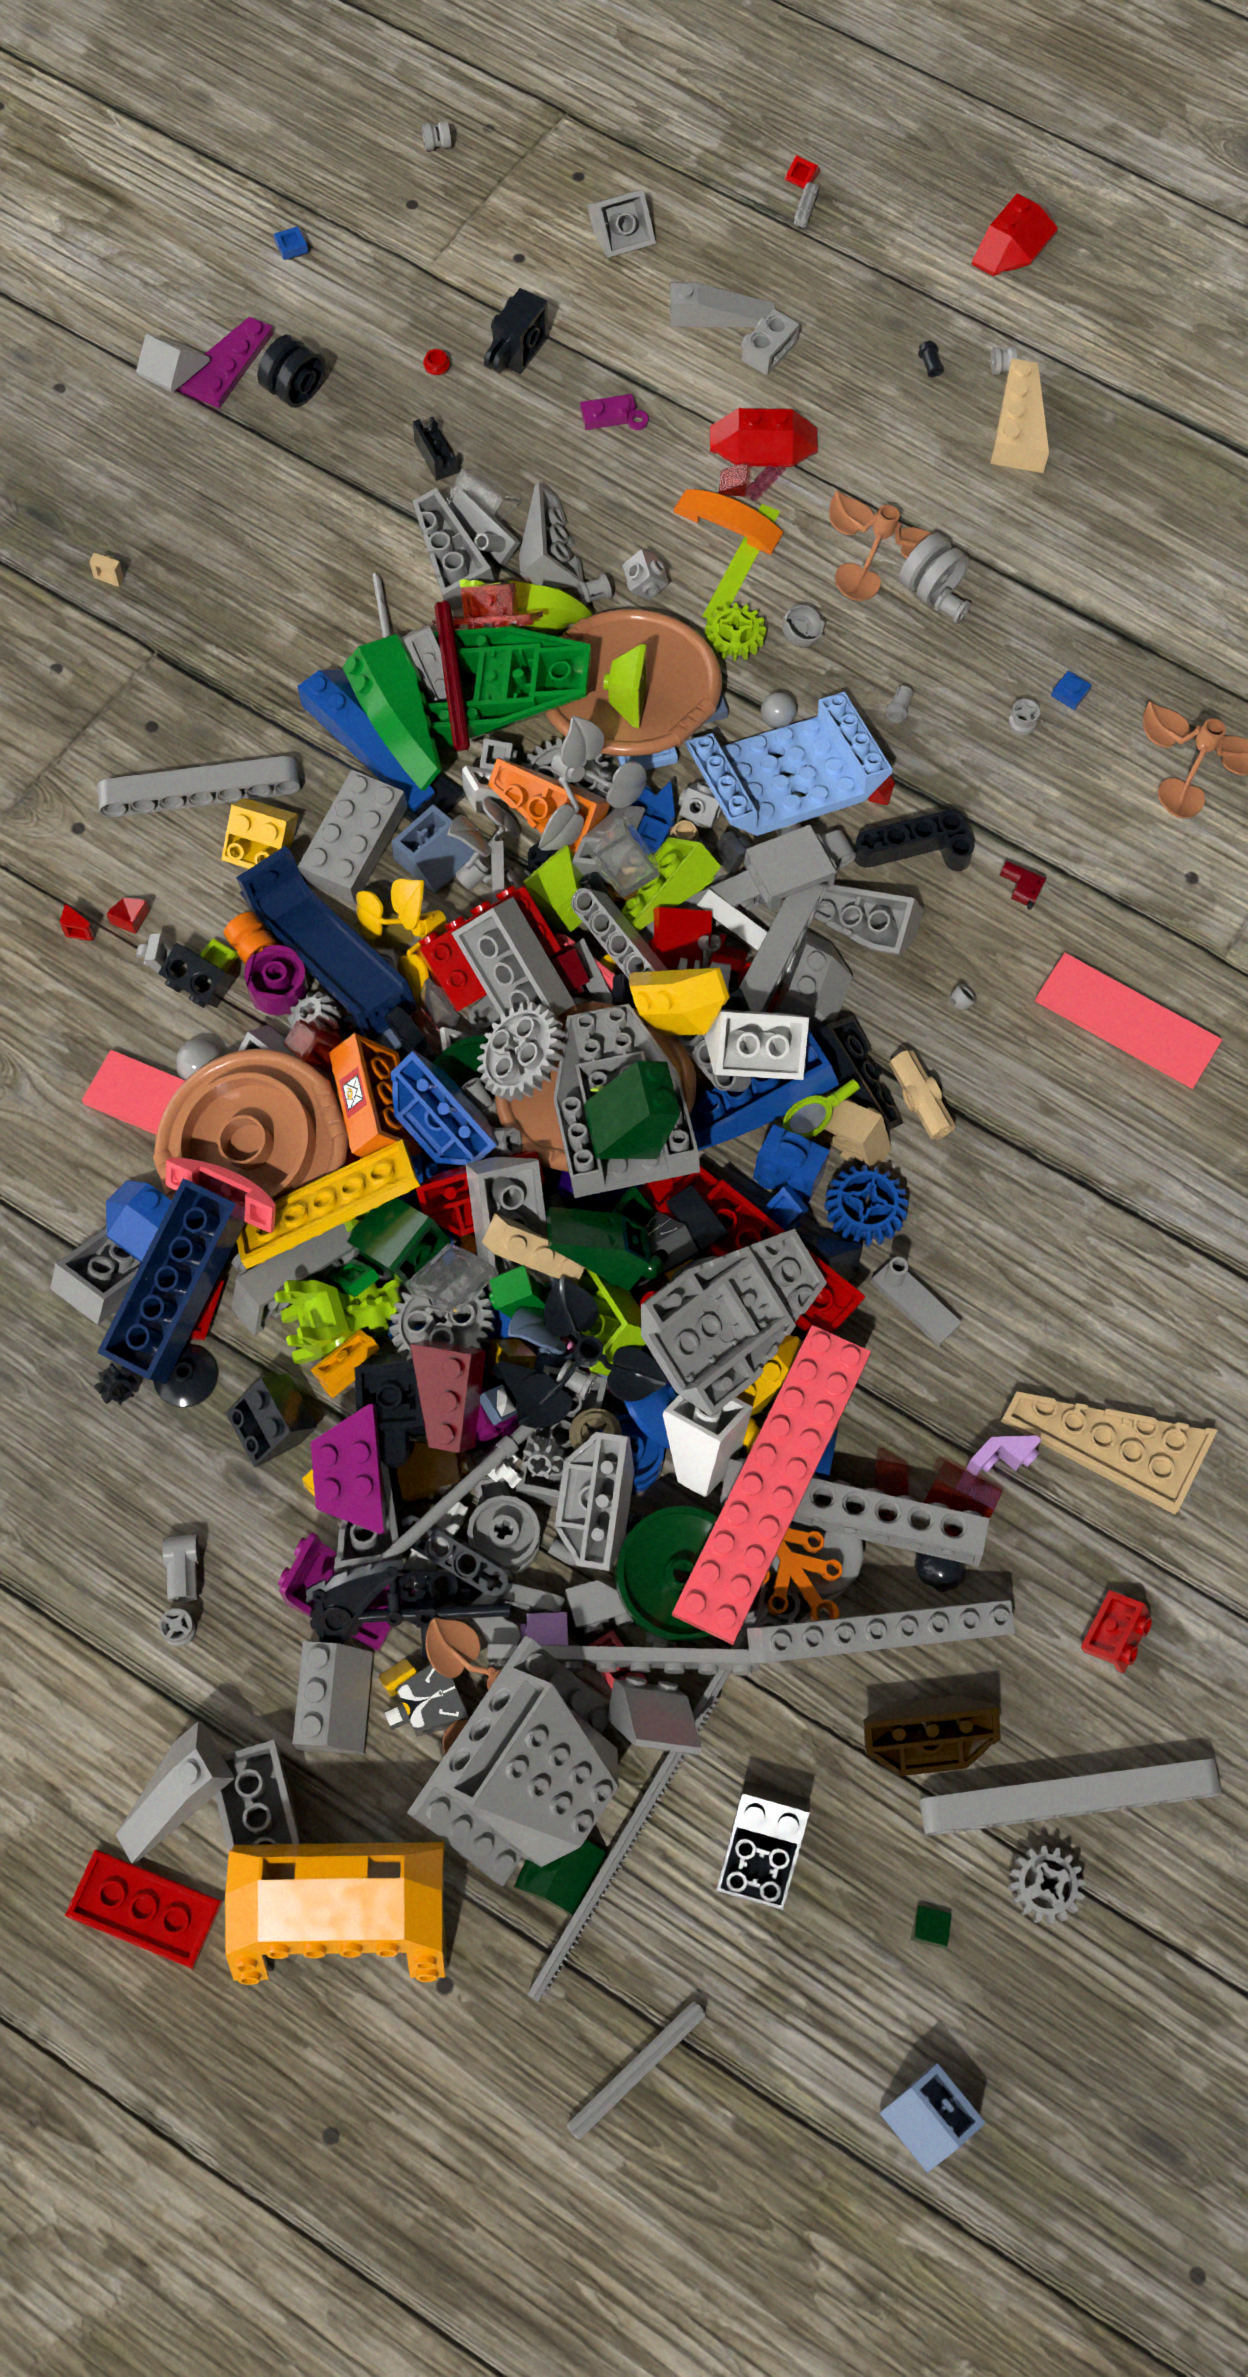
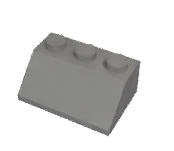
M303 1641L292 1743L296 1751L364 1754L373 1652L338 1643Z

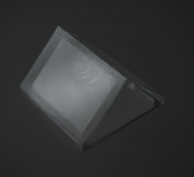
M469 468L461 469L445 500L449 506L460 489L467 490L499 522L522 503L520 497L483 470Z
M619 813L589 855L620 897H626L660 876L655 855L625 813Z

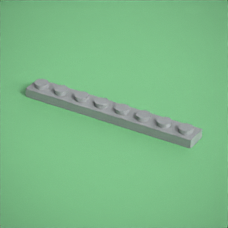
M488 1644L487 1658L489 1665H495V1669L498 1670L504 1668L518 1645ZM540 1645L570 1672L582 1671L583 1667H596L598 1672L610 1673L616 1672L617 1667L630 1668V1671L633 1673H649L651 1668H664V1672L668 1674L684 1673V1669H698V1673L704 1675L718 1674V1670H732L734 1675H751L752 1670H759L760 1663H750L749 1650Z

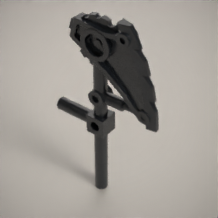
M403 1557L384 1559L372 1565V1562L361 1564L350 1572L347 1569L335 1573L327 1582L323 1579L306 1589V1602L308 1603L312 1599L316 1601L314 1603L315 1608H311L310 1617L312 1618L310 1624L312 1629L317 1630L316 1634L319 1636V1642L343 1645L344 1641L349 1640V1636H356L359 1633V1627H362L363 1623L387 1622L388 1625L395 1627L400 1625L402 1621H416V1628L421 1629L422 1657L425 1660H429L426 1652V1634L432 1619L510 1617V1603L436 1606V1599L416 1600V1607L403 1608L400 1605L399 1590L396 1589L395 1580L398 1576V1570H402L404 1567ZM389 1585V1590H387L388 1607L386 1609H365Z

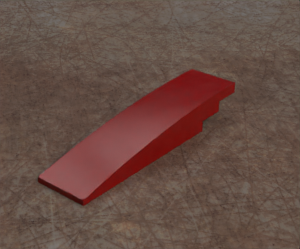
M701 1166L698 1173L645 1183L638 1190L655 1212L659 1211L677 1220L666 1206V1201L692 1185L728 1231V1237L703 1253L707 1257H721L786 1232L724 1180L719 1182ZM808 1250L827 1283L806 1313L801 1314L795 1324L806 1332H809L811 1325L833 1334L865 1300L866 1296Z

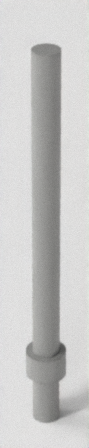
M521 1425L509 1437L505 1435L495 1444L496 1449L381 1555L382 1558H399L505 1458L510 1459L519 1450L518 1446L535 1431V1428Z

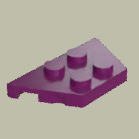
M368 1404L310 1442L315 1505L317 1510L378 1534L387 1533L377 1411L376 1404Z

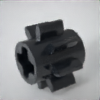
M112 1363L103 1372H98L100 1383L94 1385V1388L99 1394H102L101 1398L106 1404L114 1400L119 1405H122L123 1401L129 1397H134L132 1393L133 1386L138 1384V1381L131 1375L129 1369L123 1366L121 1369H118Z

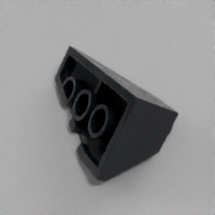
M850 1016L827 1024L814 1033L812 1036L831 1064L839 1085L836 1088L839 1089L851 1079H854L860 1089L848 1098L859 1106L874 1108L880 1112L887 1131L903 1124L891 1093L880 1084L879 1076L882 1075L879 1065H872L868 1056V1052L872 1049L854 1017Z

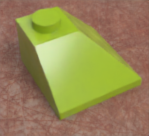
M644 644L638 645L613 660L610 673L605 672L603 688L608 690L609 703L633 728H639L647 686L646 645Z
M564 845L526 878L523 883L537 906L540 907V911L549 926L571 933L582 923V920L574 912L571 901L574 893L581 889L578 882L584 875L573 864L574 855L569 846Z

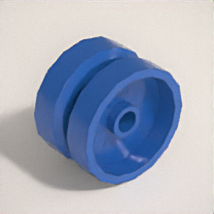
M630 1414L615 1416L620 1423L622 1436L630 1437L634 1464L631 1495L644 1492L655 1484L662 1472L665 1447L650 1439L638 1427ZM604 1428L599 1429L598 1432L602 1433L604 1431Z

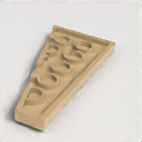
M1016 1392L1001 1420L1005 1425L1026 1436L1037 1435L1042 1439L1041 1444L1174 1515L1179 1511L1218 1431L1211 1428L1199 1429L1189 1427V1424L1177 1422L1173 1424L1158 1421L1153 1417L1111 1409L1089 1408L1088 1405L1080 1403L1075 1405L1056 1401L1054 1398Z

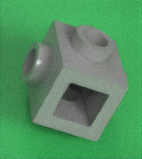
M641 549L622 565L627 579V587L635 595L649 600L669 584L665 574L666 568L661 562L660 557Z
M700 781L692 784L688 789L684 788L678 801V805L682 806L679 815L686 817V820L692 822L695 826H702L703 824L712 827L719 820L722 810L706 782Z

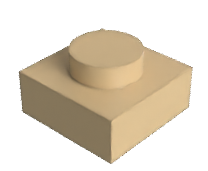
M94 553L89 560L94 578L120 587L124 580L120 561L108 555L103 556Z

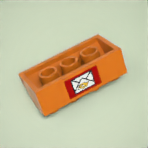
M356 1033L352 1034L329 1052L352 1154L364 1158L403 1139L410 1156L419 1155L422 1152L420 1144L394 1116L391 1071L401 1063L398 1052Z

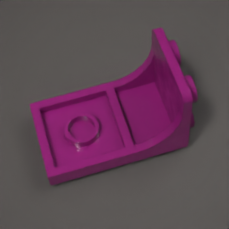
M313 1532L309 1534L307 1539L303 1537L299 1541L294 1552L296 1559L292 1567H286L278 1581V1586H280L279 1592L285 1605L310 1617L311 1608H315L314 1603L316 1601L312 1599L308 1603L306 1602V1589L323 1579L327 1582L335 1574L334 1564L337 1555L335 1551L327 1547L319 1539V1536ZM389 1585L365 1609H386L388 1607L387 1590H389ZM403 1586V1589L407 1590L410 1594V1589ZM399 1598L400 1605L404 1607L405 1600ZM387 1622L363 1623V1626L359 1627V1633L356 1636L351 1635L349 1637L380 1652L393 1626L388 1625Z

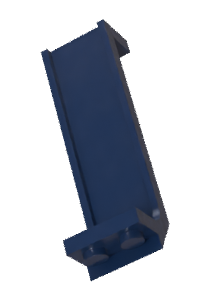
M286 846L236 877L242 890L240 892L241 896L252 912L262 921L265 930L270 932L280 945L291 948L297 953L305 969L354 1016L363 1037L374 1040L390 1029L384 1017L394 1007L402 1008L408 1015L418 1009L407 980L311 891L300 874L292 852Z

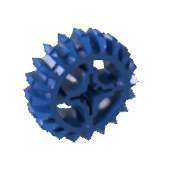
M864 1164L860 1172L852 1166L849 1169V1175L843 1171L839 1173V1180L834 1179L831 1181V1190H827L825 1195L828 1201L825 1202L824 1209L829 1212L826 1219L827 1222H835L832 1228L833 1231L843 1230V1240L852 1236L854 1237L853 1243H859L860 1239H862L867 1247L871 1246L872 1239L879 1245L883 1244L884 1236L891 1240L895 1235L894 1230L899 1232L902 1229L903 1223L901 1221H905L908 1215L905 1209L908 1208L909 1202L903 1199L906 1191L905 1189H897L900 1184L899 1178L890 1181V1171L885 1172L883 1175L879 1174L880 1169L878 1165L874 1167L873 1171H868L867 1165ZM866 1187L863 1191H860V1192H857V1191H851V1193L848 1192V1191H850V1190H852V1189H854V1188ZM876 1190L883 1194L887 1200L880 1198ZM867 1196H869L868 1204L870 1205L867 1208L866 1214L863 1215V1203L866 1202ZM843 1207H846L847 1211L852 1212L856 1216L857 1221L852 1219ZM882 1218H885V1220L879 1223L866 1224L869 1220L872 1219L881 1220Z

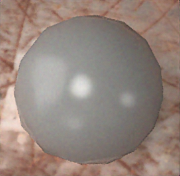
M780 692L772 693L763 700L760 714L768 726L782 728L793 722L796 714V705L789 695Z

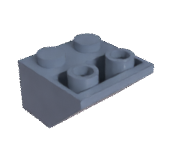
M431 805L391 842L394 860L416 879L424 880V885L434 894H437L456 876V872L472 857L474 851L461 840L447 836L449 826L453 820L435 805Z
M938 2063L931 2065L879 2112L926 2173L960 2148L986 2124L984 2119Z

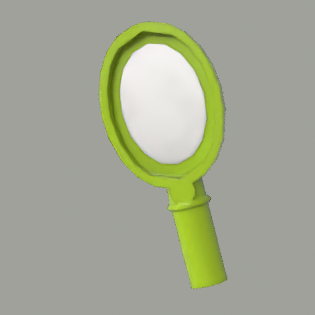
M851 1079L827 1098L814 1095L798 1101L785 1114L783 1128L806 1139L814 1137L830 1123L833 1116V1108L839 1106L841 1102L860 1089L858 1083Z

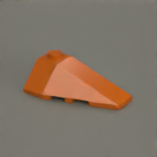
M501 758L496 759L488 786L512 809L515 808L527 819V823L532 828H536L541 834H543L552 814L560 806L569 804L572 807L569 797L558 779ZM569 784L579 806L577 813L584 818V826L580 836L569 846L575 856L582 838L606 817L610 804L606 799Z

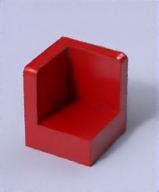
M721 933V946L713 953L710 965L712 962L731 964L729 983L737 985V976L745 964L747 953L726 946L727 935Z

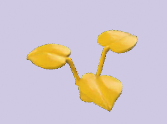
M402 878L393 882L391 902L394 910L399 914V918H383L382 902L373 892L365 890L356 894L358 923L364 935L370 939H377L381 936L382 924H403L407 930H412L415 936L423 939L435 931L437 934L444 933L446 931L444 925L447 924L444 913L440 910L421 914L424 880ZM418 942L408 949L407 956L399 958L398 973L407 980L414 1000L422 1005H429L428 968L418 954H414L415 950L421 947Z

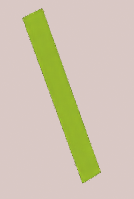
M761 504L758 510L759 513L775 523L780 513L779 510ZM744 536L702 617H713V610L722 611L723 604L730 608L760 551L747 545V537Z

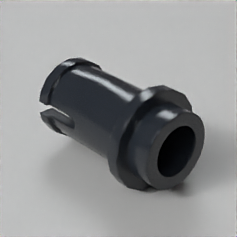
M931 340L925 341L919 346L918 355L924 361L928 376L937 377L943 373L944 367L937 353L939 351L938 345Z

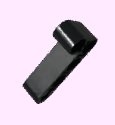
M945 810L861 832L857 836L854 847L856 852L854 861L860 867L869 868L940 850L943 860L949 869L963 871L970 864L975 845L963 815L956 810ZM918 834H924V835H926L927 837H922V836H920V835H918ZM891 841H897L899 844L892 843ZM955 851H960L964 854H958Z

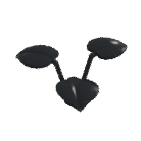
M565 1276L557 1281L547 1297L544 1307V1321L553 1335L565 1337L572 1333L573 1337L579 1340L574 1350L575 1362L557 1385L554 1379L546 1374H533L522 1382L516 1396V1419L520 1425L525 1427H550L558 1424L567 1416L572 1405V1399L568 1393L561 1389L579 1366L590 1368L595 1366L598 1361L602 1362L606 1369L611 1370L607 1377L609 1390L615 1397L626 1402L642 1400L663 1388L667 1383L659 1365L644 1351L634 1347L619 1348L614 1353L613 1364L608 1362L607 1356L602 1354L603 1345L597 1337L578 1333L586 1332L594 1326L598 1318V1307L593 1297L587 1291L574 1284Z

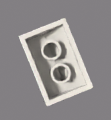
M721 1009L705 1037L713 1073L726 1076L803 1080L809 1017L795 1014Z

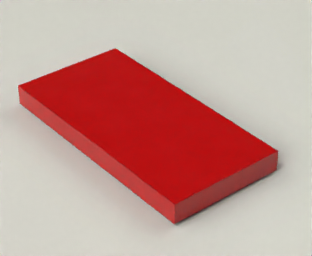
M95 1849L64 1916L194 1970L223 1902Z

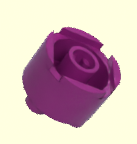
M281 945L264 947L263 951L256 955L254 953L245 965L244 978L249 997L256 1009L270 1015H292L290 1007L297 1006L298 998H306L309 986L305 966L298 958L297 953L291 948Z

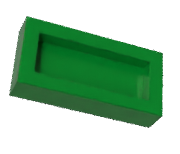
M353 1258L328 1278L336 1288L356 1297L380 1277L374 1268Z

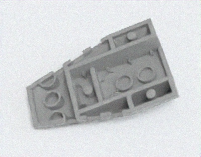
M791 1229L685 1270L641 1304V1337L675 1392L707 1415L713 1416L760 1377L764 1371L762 1368L769 1359H773L779 1350L778 1346L786 1335L791 1334L796 1327L795 1322L801 1314L806 1313L827 1282L796 1230Z

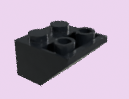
M289 1373L261 1377L226 1412L254 1467L260 1466L300 1445L318 1428Z

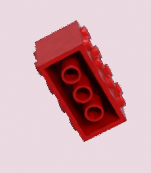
M515 885L506 888L496 894L498 901L490 904L489 900L471 909L470 912L473 916L465 920L463 916H460L444 925L447 931L443 934L438 935L435 931L418 941L421 947L415 951L424 961L428 968V973L452 1012H458L487 995L454 939L452 932L493 907L513 897L547 956L550 957L561 950L525 886L517 889Z

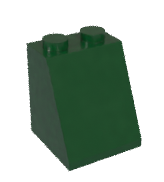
M636 1061L586 1101L584 1105L596 1159H657L680 1117L667 1061Z
M394 1198L377 1208L371 1209L364 1220L352 1229L350 1237L346 1242L357 1253L413 1292L411 1285H418L421 1282L422 1278L451 1243V1240L433 1219L400 1199Z

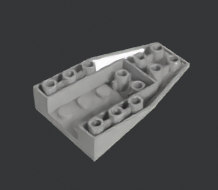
M624 1004L567 1016L566 1035L563 1039L566 1047L561 1051L563 1059L559 1062L553 1099L574 1198L700 1172L698 1148L679 1073L631 1006ZM636 1061H667L680 1117L658 1158L596 1159L584 1108L585 1102L597 1093L590 1091V1089L596 1085L606 1086Z

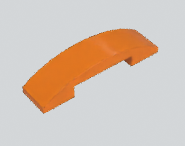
M686 489L673 513L696 523L701 518H704L747 537V545L769 555L773 553L783 536V531L761 513L737 500L710 491Z

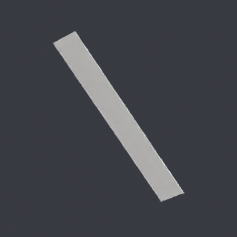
M709 889L697 906L704 911H712L713 918L759 950L768 932ZM791 961V963H790V965H789V967H788V969H787L786 972L789 971L790 966H791V964H792V961Z

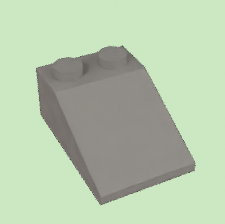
M106 1227L55 1264L50 1289L98 1325L119 1309L141 1263L107 1238Z
M627 1676L626 1681L614 1679L607 1720L634 1746L701 1755L702 1747L688 1696L678 1689L677 1684L668 1681H658V1685L646 1684L645 1679L635 1676Z

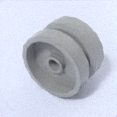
M940 533L929 535L920 542L904 562L899 574L900 583L909 591H917L918 598L928 607H934L936 600L946 588H950L952 592L957 588L964 578L970 563L969 557L958 548L951 549L950 541Z
M500 1495L489 1498L476 1507L468 1524L467 1536L469 1545L507 1567L513 1576L521 1574L532 1566L539 1554L541 1535L537 1515L529 1504L517 1497ZM507 1534V1535L504 1537V1540H503V1539H499V1537H500L501 1535Z

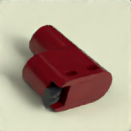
M1007 860L1000 873V877L1017 884L1011 899L1026 905L1027 909L1032 910L1047 877Z

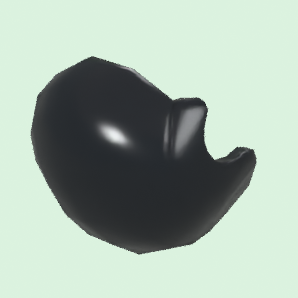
M916 1553L914 1566L918 1577L924 1584L934 1587L938 1592L955 1589L964 1580L966 1572L965 1563Z

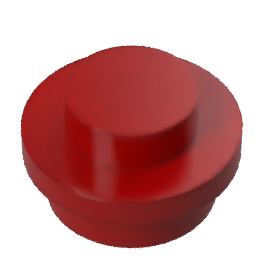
M432 349L424 357L423 367L429 374L441 375L448 371L450 360L443 350Z

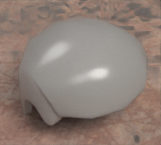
M796 605L786 612L782 622V631L786 640L791 644L805 648L814 645L823 636L825 622L820 618L818 612L809 605Z
M192 1039L182 1045L176 1057V1068L180 1079L186 1080L205 1064L221 1057L222 1054L216 1044L205 1039Z

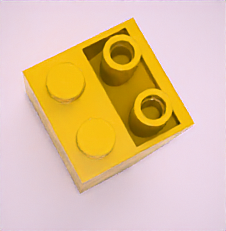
M242 798L231 805L221 860L250 869L282 847L286 846L290 849L294 839L298 814L247 798Z

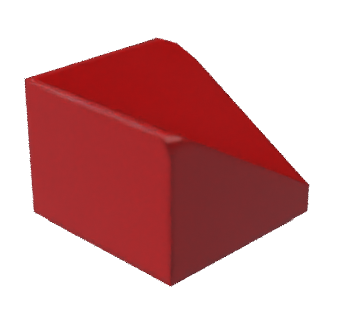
M122 898L109 909L106 915L110 924L136 934L150 909L145 900Z

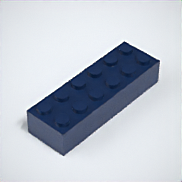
M183 1178L97 1353L149 1380L166 1384L245 1224V1207Z

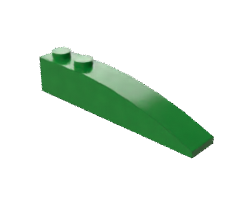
M395 634L358 646L342 668L361 707L387 748L415 784L425 791L442 769L435 739L430 738L429 734L431 727L430 717L425 715L423 705L426 703L425 695L419 691L420 673L401 636Z

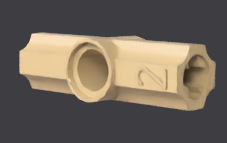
M906 1050L897 1054L896 1057L890 1060L889 1066L902 1087L906 1106L912 1113L918 1115L931 1140H938L947 1136L955 1129L956 1125L942 1102V1094L937 1082L933 1077L927 1076L914 1051Z

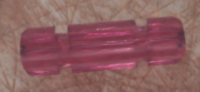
M780 465L777 467L767 466L754 479L755 482H751L748 485L745 493L746 496L752 501L758 500L763 495L761 492L764 493L778 479L777 476L782 475L786 467Z

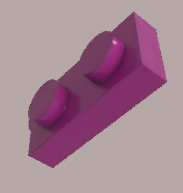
M632 394L580 402V413L585 430L628 424L633 430H642L648 425V415L642 410H635ZM641 418L642 421L637 423L634 422L633 419Z

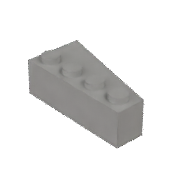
M344 1223L290 1250H286L254 1268H245L237 1275L232 1311L254 1337L264 1330L261 1326L264 1321L271 1316L277 1320L281 1317L280 1312L289 1306L290 1303H276L274 1298L276 1291L285 1290L284 1283L287 1280L318 1281L321 1279L323 1282H327L329 1280L328 1277L353 1258H358V1253L346 1242L351 1232H347Z

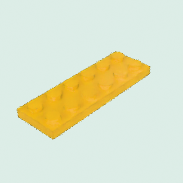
M403 1139L273 1201L276 1204L275 1229L272 1233L245 1222L236 1240L240 1259L245 1268L249 1269L257 1264H261L286 1250H290L315 1236H319L344 1222H348L373 1208H377L419 1187L420 1184Z

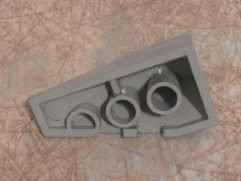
M833 885L826 888L823 900L814 918L872 951L901 956L916 938L923 909L916 899L912 897Z
M201 1721L194 1724L172 1744L116 1833V1837L131 1864L137 1863L235 1779Z

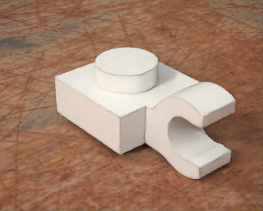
M496 1446L481 1460V1462L496 1449ZM515 1453L510 1459L505 1458L488 1476L495 1482L503 1477L513 1489L522 1480L520 1474L514 1469L516 1461L519 1459L517 1454Z

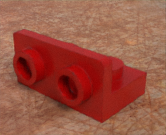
M1109 1590L1081 1645L1083 1652L1112 1663L1118 1672L1125 1673L1128 1665H1132L1136 1660L1138 1654L1137 1646L1142 1636H1147L1152 1626V1618L1145 1603Z

